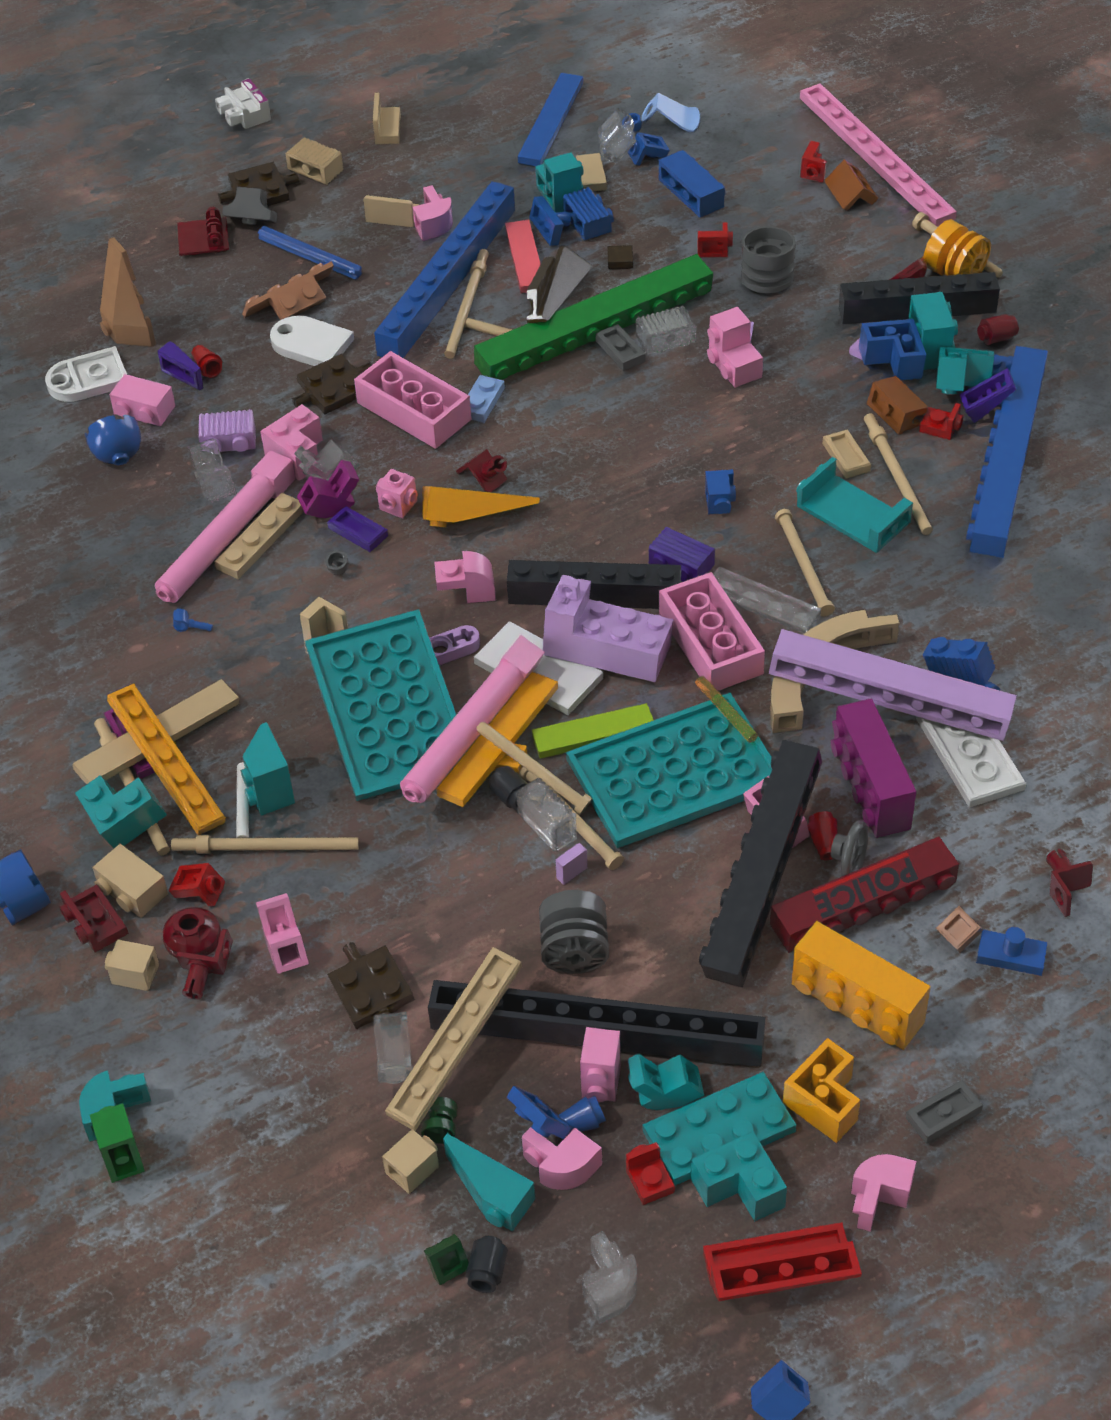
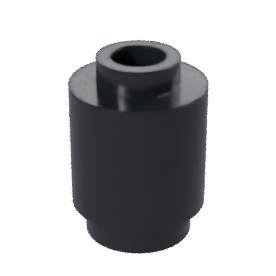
M511 766L499 767L492 772L489 788L508 808L521 810L530 803L533 797L530 785Z
M483 1236L481 1239L473 1242L466 1271L467 1284L471 1289L482 1293H491L501 1283L508 1249L502 1244V1240L494 1236Z

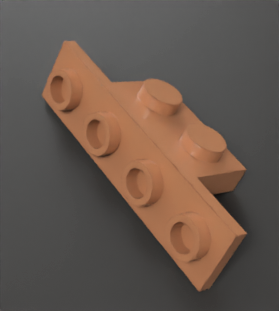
M332 261L325 265L322 263L315 265L310 269L309 273L303 276L301 274L293 276L283 286L277 284L271 287L267 294L261 297L259 295L251 297L246 301L242 312L243 317L246 318L271 305L279 319L282 320L287 317L296 316L324 302L326 296L317 282L330 275L334 267Z

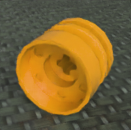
M950 219L940 224L933 232L926 245L923 257L927 262V268L941 276L982 273L990 256L991 242L988 238L975 231H969L967 227Z

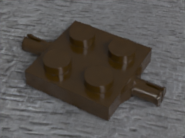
M273 161L229 173L228 181L231 185V190L218 193L217 195L221 204L235 199L237 187L262 189L267 192V205L270 206L290 200L286 185L299 183V177L297 172L283 176L278 172Z
M340 354L297 374V382L304 389L305 393L292 398L294 406L297 408L301 404L304 405L311 402L318 406L325 415L357 400L354 379L372 366V364L368 362L357 368L351 365L343 354Z
M354 942L349 943L351 951L346 944L343 947V952L346 954L349 962L327 975L355 1029L370 1022L382 1020L388 1034H394L391 1024L395 1031L398 1032L401 1026L393 1014L400 1007L415 999L388 948L384 945L361 956Z

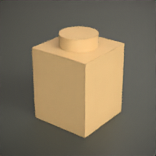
M117 940L113 951L108 952L105 960V969L108 970L112 984L149 991L159 967L154 946Z
M412 1129L382 1156L385 1173L410 1194L439 1167L437 1146L429 1137L425 1135L421 1137Z

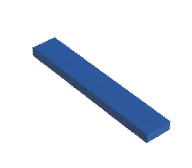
M560 73L518 154L519 164L531 166L543 164L583 85V76Z

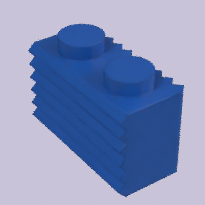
M587 187L577 192H569L568 195L565 194L563 196L564 212L570 214L571 224L584 241L612 232L613 213L610 208L606 209L599 194L595 195Z
M938 637L930 640L922 654L929 671L974 684H981L982 686L987 684L995 669L994 660H992V655H990L991 651H989L987 646L988 642H978L972 639L947 640L945 637Z

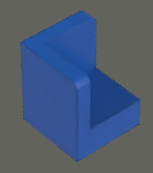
M780 1360L752 1386V1409L765 1420H792L811 1403L808 1381L784 1361Z

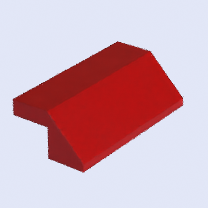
M842 1222L703 1246V1255L710 1285L718 1301L858 1278L862 1275L853 1241H847Z

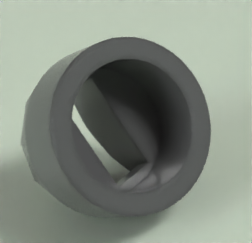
M335 550L326 556L325 564L332 574L342 575L349 567V560L343 551Z

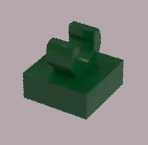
M455 1234L442 1239L441 1242L424 1250L433 1277L439 1285L467 1271L469 1262L462 1243Z

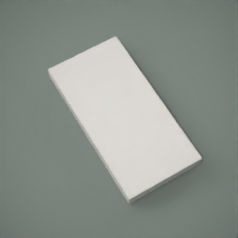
M509 621L474 656V664L492 673L520 635L541 650H543V639ZM543 655L537 668L533 671L558 681L557 691L546 704L566 715H569L603 679V672L597 668Z
M916 716V720L969 808L1025 790L1026 782L1000 740Z

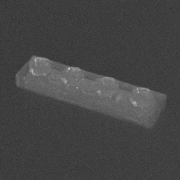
M718 567L713 574L734 605L805 634L813 628L821 617V608L724 568Z

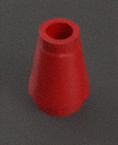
M203 345L195 346L191 354L195 363L200 367L201 375L209 378L219 375L222 370L221 357Z
M817 812L808 818V831L820 855V859L825 861L832 860L831 848L833 840L838 834V821L831 812Z

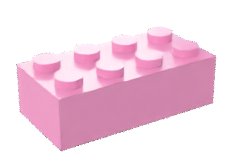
M392 351L388 352L354 379L358 404L435 449L472 420L469 395Z
M712 572L659 590V615L674 619L672 635L710 694L764 674L765 650Z

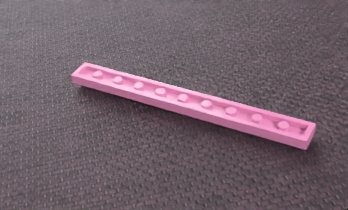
M819 83L800 91V99L919 213L923 212L928 215L929 221L936 226H939L946 220H956L957 211L824 86Z

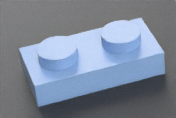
M479 375L468 394L470 396L472 420L485 423L505 389L503 380Z

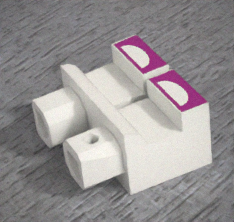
M249 78L241 81V88L232 91L230 88L225 87V95L215 99L217 111L220 114L225 113V118L230 126L241 123L247 129L271 120L269 101Z

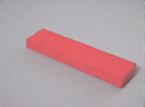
M530 220L505 223V231L520 293H527V289L541 265Z

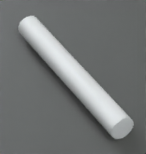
M244 762L237 765L236 838H249V802L245 794V789L249 787L245 786L240 770L245 769Z

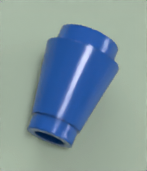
M585 1096L559 1114V1117L571 1127L567 1135L574 1128L580 1132L600 1128L599 1124L606 1121L596 1096L588 1099Z

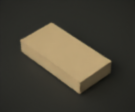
M600 153L577 155L576 160L582 163L584 175L581 176L584 189L589 187L592 191L607 190V181Z
M848 429L823 436L822 444L830 456L837 459L836 465L845 479L871 471L870 462Z

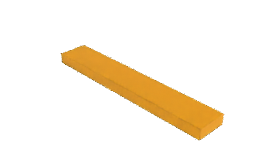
M532 671L490 722L489 726L514 744L557 691L558 681ZM480 735L437 787V796L464 807L506 753Z
M135 684L108 694L107 702L196 834L201 835L224 824L226 817Z

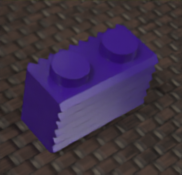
M665 527L661 534L659 533L658 537H656L655 541L653 540L652 544L649 545V564L681 565V581L684 582L707 574L715 565V548L669 527Z

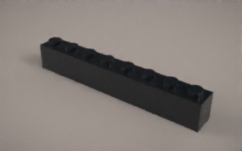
M783 740L780 749L775 750L771 759L772 771L770 776L765 777L763 780L760 804H756L752 810L751 829L749 833L745 832L743 835L739 861L735 860L730 873L732 881L729 889L725 888L722 892L720 914L718 917L713 918L710 926L711 938L708 946H703L699 956V964L703 969L705 977L708 979L743 988L822 766L820 750L817 747Z

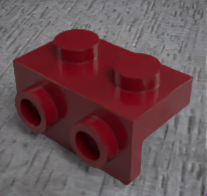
M97 884L73 898H70L66 890L59 893L63 905L59 906L62 915L68 923L74 921L76 924L74 931L82 945L88 942L94 953L129 934L127 927Z

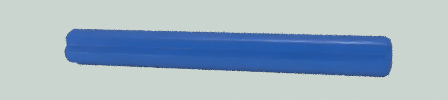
M263 226L258 231L259 239L316 264L322 263L325 265L332 261L334 265L333 271L357 280L362 275V267L358 264L267 226Z

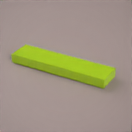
M645 703L532 729V738L538 756L541 759L566 753L654 720L648 704Z

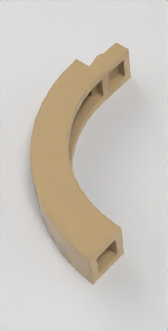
M860 610L824 621L803 635L851 649L897 643L899 620L897 614L868 618L866 611ZM774 676L770 705L772 733L802 729L804 710L801 694L806 684Z

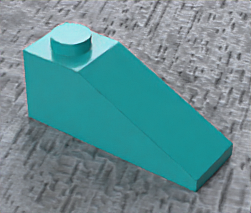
M447 1133L443 1138L445 1155L482 1214L492 1225L496 1227L504 1226L513 1232L535 1201L534 1182Z

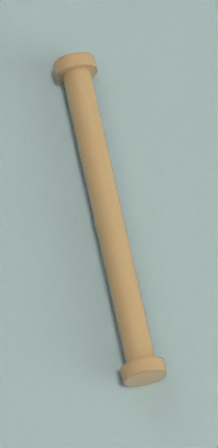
M789 509L779 510L775 514V519L782 526L817 602V612L822 617L829 616L834 612L835 607L832 601L827 599L792 523L793 516Z
M522 767L519 775L525 781H529L606 861L605 865L610 870L617 869L624 861V857L620 852H614L555 790Z

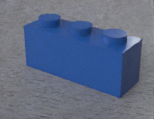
M684 150L659 159V181L699 218L724 208L726 191L723 184L718 182L708 170L699 165Z

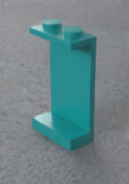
M831 457L826 463L819 465L810 477L803 479L799 483L796 490L797 507L878 553L911 523L913 502L903 498L892 508L836 475L837 459Z

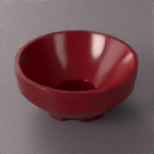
M922 256L889 280L925 277L927 272L925 258Z
M199 907L185 908L174 913L166 921L163 928V943L169 954L175 958L177 952L208 956L217 948L221 927L217 918L210 911ZM193 918L198 921L197 926L191 930H184L180 927L181 923L186 919Z

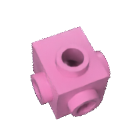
M390 469L384 477L379 479L376 485L379 509L403 519L417 502L418 493L415 478L406 473Z

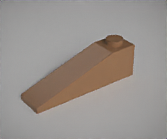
M113 237L108 242L100 306L102 322H100L101 329L106 336H110L117 344L153 347L156 345L150 318L148 316L144 317L140 307L141 304H144L142 295L139 294L136 286L132 283L136 281L128 254Z

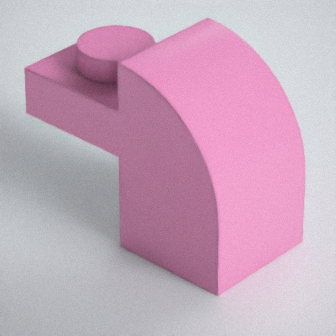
M433 185L423 187L425 204L413 207L414 227L422 241L444 235L453 225L451 198L443 199L441 194H437Z
M462 551L463 559L434 562L437 591L466 588L467 603L496 601L492 564L484 555L472 551Z
M287 893L256 902L264 937L277 974L308 965L309 962L302 937L297 928Z
M531 1127L522 1136L523 1156L532 1166L539 1167L540 1183L548 1188L556 1190L576 1188L585 1183L602 1165V1147L576 1128L558 1146H555Z
M884 1154L868 1158L859 1165L853 1176L851 1194L856 1195L853 1213L859 1214L857 1228L871 1232L878 1201L903 1208L907 1207L916 1161Z

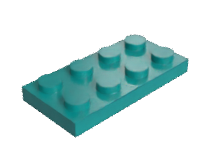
M763 1071L642 1124V1129L649 1144L658 1143L660 1158L676 1186L691 1179L692 1158L752 1131L763 1147L796 1132V1123Z

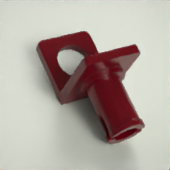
M486 449L458 468L456 472L459 474L469 468L484 491L491 493L507 480L506 475L503 473L507 468V461L500 463L499 461L504 459V457L501 455L492 457Z
M1057 849L1060 858L1055 850L1051 851L1046 858V862L1053 869L1051 871L1050 896L1064 917H1068L1071 912V892L1091 886L1093 864L1091 861L1072 865L1065 851Z
M222 929L214 957L177 952L176 958L183 969L189 970L184 989L182 990V994L185 997L193 999V995L196 994V1000L202 999L208 974L224 975L233 943L228 929Z

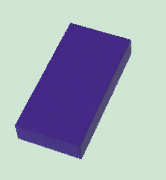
M347 506L342 508L327 522L328 529L368 552L374 550L388 537V529Z

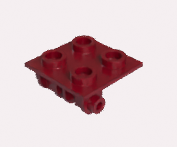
M216 207L208 208L205 213V220L177 223L179 256L229 250L227 218H221L220 211Z

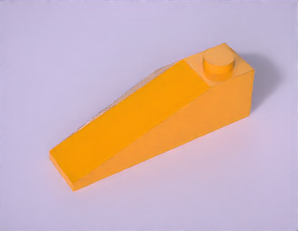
M432 486L422 487L423 520H430V526L446 527L447 522L464 521L538 504L540 501L539 497Z

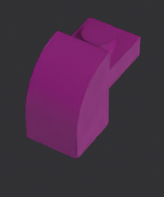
M341 460L329 480L310 476L297 495V498L306 515L330 518L345 506L351 508L354 505L355 501L351 492L356 488L360 479L352 463Z

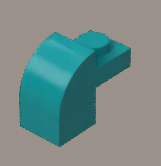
M640 1054L628 1059L630 1069L628 1079L632 1088L639 1093L640 1104L644 1108L651 1110L677 1108L704 1096L698 1066L681 1055L658 1066Z
M107 1070L94 1076L84 1086L80 1095L79 1106L82 1123L89 1142L97 1140L89 1114L98 1112L106 1106H116L123 1103L124 1107L127 1108L151 1101L144 1073L128 1074L120 1079L111 1081Z

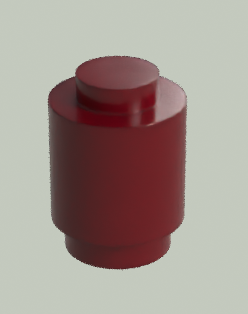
M1008 314L982 319L977 328L979 339L986 345L1011 340L1019 332L1017 319L1013 315L1009 316Z

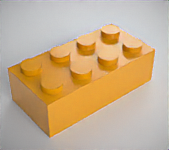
M816 921L794 948L792 985L801 993L811 995L823 1002L828 1009L835 1012L838 1011L850 1018L857 1026L867 1028L879 1035L887 1044L896 1045L904 1050L925 1023L931 986Z

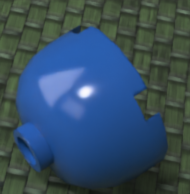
M115 415L92 423L88 427L89 433H85L86 442L92 454L98 460L108 464L123 465L127 463L139 450L141 442L140 428L135 417L123 415L124 419L116 420Z

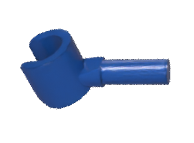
M176 609L173 612V627L176 631L183 632L188 627L212 631L213 624L189 619L187 610Z

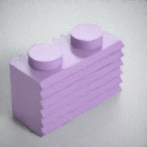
M249 409L242 412L238 410L237 412L227 411L225 413L222 411L221 413H206L205 415L201 413L199 415L201 452L217 454L224 451L243 452L248 449H256V428L253 411Z

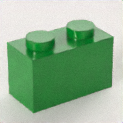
M124 1104L106 1106L98 1112L89 1114L111 1182L113 1183L145 1172Z

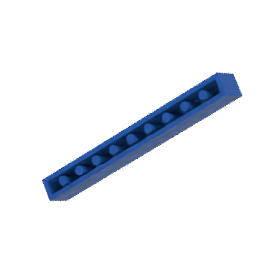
M491 181L374 332L377 356L383 357L390 351L402 358L406 356L469 273L472 263L477 259L479 250L488 248L515 212L514 187Z
M1016 346L1014 356H1008L1006 369L1008 368L1011 372L1016 390L997 405L1001 410L996 409L993 425L997 426V428H991L989 444H993V447L987 446L984 462L989 464L982 466L980 481L984 482V485L978 484L975 500L980 502L979 504L974 503L971 520H975V524L969 523L966 540H971L970 552L1004 558L1045 372L1047 350Z

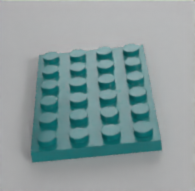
M419 609L305 640V646L356 801L401 789L400 783L456 716Z
M731 693L566 752L567 762L585 793L592 798L591 804L616 848L745 801L743 793L765 777L770 776L772 771V757Z

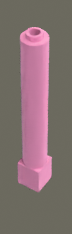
M269 451L251 470L252 478L156 581V594L161 600L176 603L271 497L276 499L295 480L292 459Z
M520 635L502 657L498 666L401 781L402 794L407 800L423 803L428 799L480 735L476 729L481 722L489 724L529 674L537 668L545 653L543 650Z

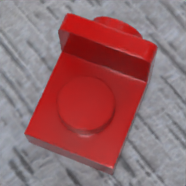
M810 141L801 161V178L818 182L824 181L827 161L822 159V153H819L820 142Z
M722 222V231H698L697 254L700 258L728 257V247H733V231H728L727 222Z
M955 403L951 413L928 407L927 413H925L920 423L919 432L951 440L955 430L959 431L963 423L964 415L960 414L961 404Z
M209 863L180 865L168 891L174 898L200 896L208 906H215L225 885V880Z
M657 1142L650 1145H639L626 1154V1172L642 1205L675 1193V1185L660 1158V1147Z

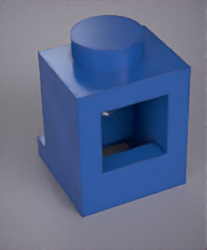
M733 469L705 471V495L708 515L730 513L731 502L736 501Z

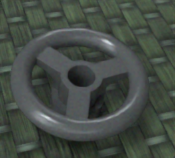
M863 820L856 821L847 836L837 834L833 840L831 858L841 861L842 876L859 870L862 867L868 844V826Z

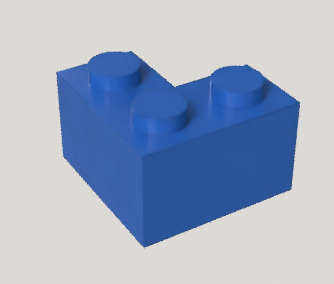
M914 319L862 323L859 350L864 365L890 363L894 376H897L900 380L922 378L926 352Z

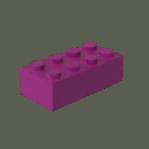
M872 698L837 706L836 720L832 721L834 739L831 740V749L833 755L839 757L841 761L844 779L850 780L855 803L861 804L863 820L867 823L868 827H871L876 838L911 830L917 791Z

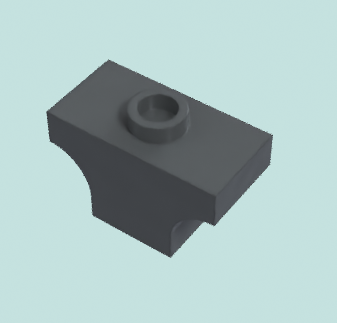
M237 187L234 201L229 205L223 206L222 216L230 219H241L242 224L256 225L257 221L277 223V213L269 209L267 205V192L262 189Z

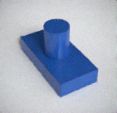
M543 196L534 197L529 216L530 220L550 246L559 245L563 227L570 225V214L568 212H554Z
M1018 927L1009 928L1006 934L983 930L976 963L1042 976L1048 942L1025 938V932Z

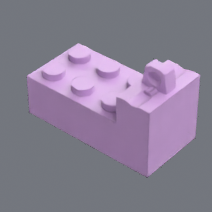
M562 575L545 609L544 655L656 682L671 646L674 619L590 600L591 581Z

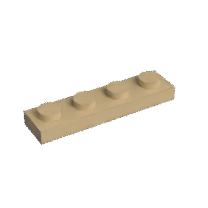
M281 493L214 561L216 569L239 580L304 512L299 500Z

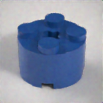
M21 849L0 860V908L6 907L3 911L12 926L51 904L46 891Z

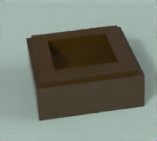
M633 245L607 246L608 269L633 268Z

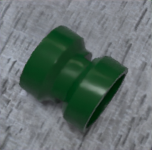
M438 1096L427 1112L426 1120L422 1123L421 1136L429 1137L436 1144H443V1138L447 1133L455 1137L456 1126L453 1120L457 1117V1103L450 1098Z

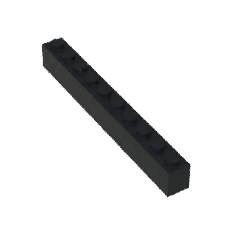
M433 981L428 1004L430 1029L438 1030L468 983ZM508 988L478 1035L583 1047L586 1027L620 1031V1051L668 1057L681 1055L686 1059L761 1067L766 1017Z

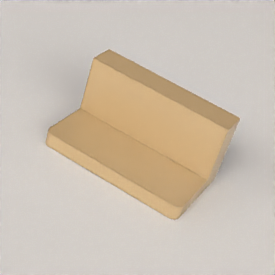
M375 93L373 127L375 144H399L400 107L381 108L380 93Z
M368 195L364 197L366 222L414 227L413 207L419 204H413L410 200Z
M321 597L315 599L300 613L304 643L308 639L348 629L346 612Z

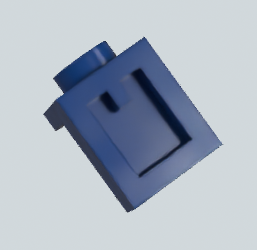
M641 132L636 133L634 140L631 141L628 148V154L633 163L639 166L645 155L651 158L667 157L670 151L662 137Z

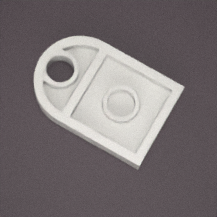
M291 316L278 321L272 327L270 338L272 347L278 354L316 366L337 355L343 354L354 341V331L306 316Z
M114 346L58 362L48 370L45 382L48 392L53 398L64 402H74L111 392L123 375H127L117 348ZM59 382H65L61 385H55Z

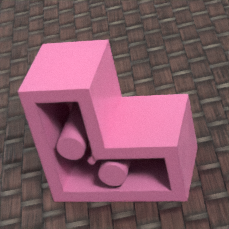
M738 306L710 316V328L707 331L709 337L708 358L712 364L715 363L721 371L723 378L728 379L734 388L762 378L763 357L750 343L751 321Z
M303 404L260 431L264 454L266 455L269 451H273L292 459L297 480H302L320 468L317 444L323 441L320 418Z

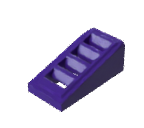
M169 341L158 350L161 371L198 390L204 388L200 367L176 344Z
M1007 368L960 394L965 412L973 423L977 422L1016 390V386L1010 370ZM1006 382V385L1002 387L1001 384Z

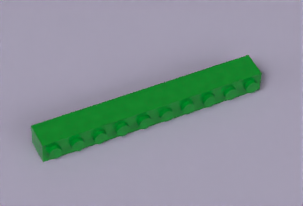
M698 254L692 255L559 310L546 322L528 323L474 345V364L483 376L503 380L510 375L527 370L541 362L551 360L553 357L572 351L579 346L596 341V333L619 324L621 328H625L672 307L682 305L698 296L707 294L712 289L713 272Z

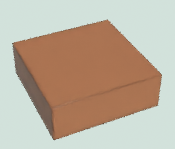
M960 906L936 927L937 931L959 953L983 931Z

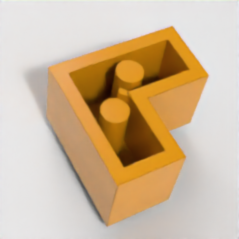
M827 1038L784 1082L783 1104L835 1143L858 1121L860 1099L844 1088L852 1079L854 1056Z

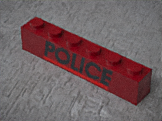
M940 836L772 905L770 925L787 952L790 953L794 951L795 946L816 921L840 933L842 930L854 925H863L871 918L880 914L891 913L906 903L920 901L932 892L950 888L956 883L959 863Z

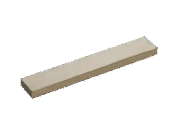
M221 679L157 715V718L172 740L175 741L238 705L239 697ZM127 732L74 762L73 770L88 784L99 775L108 780L141 761L145 756Z
M492 947L385 1110L387 1116L416 1131L522 967L521 961Z

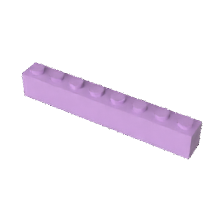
M781 629L769 669V674L858 700L872 698L876 705L1004 741L1017 696Z

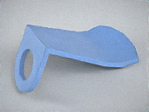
M657 93L646 106L641 118L643 122H646L658 111L679 128L688 132H695L700 123V112L697 107L684 106ZM653 105L650 113L647 115L648 110Z

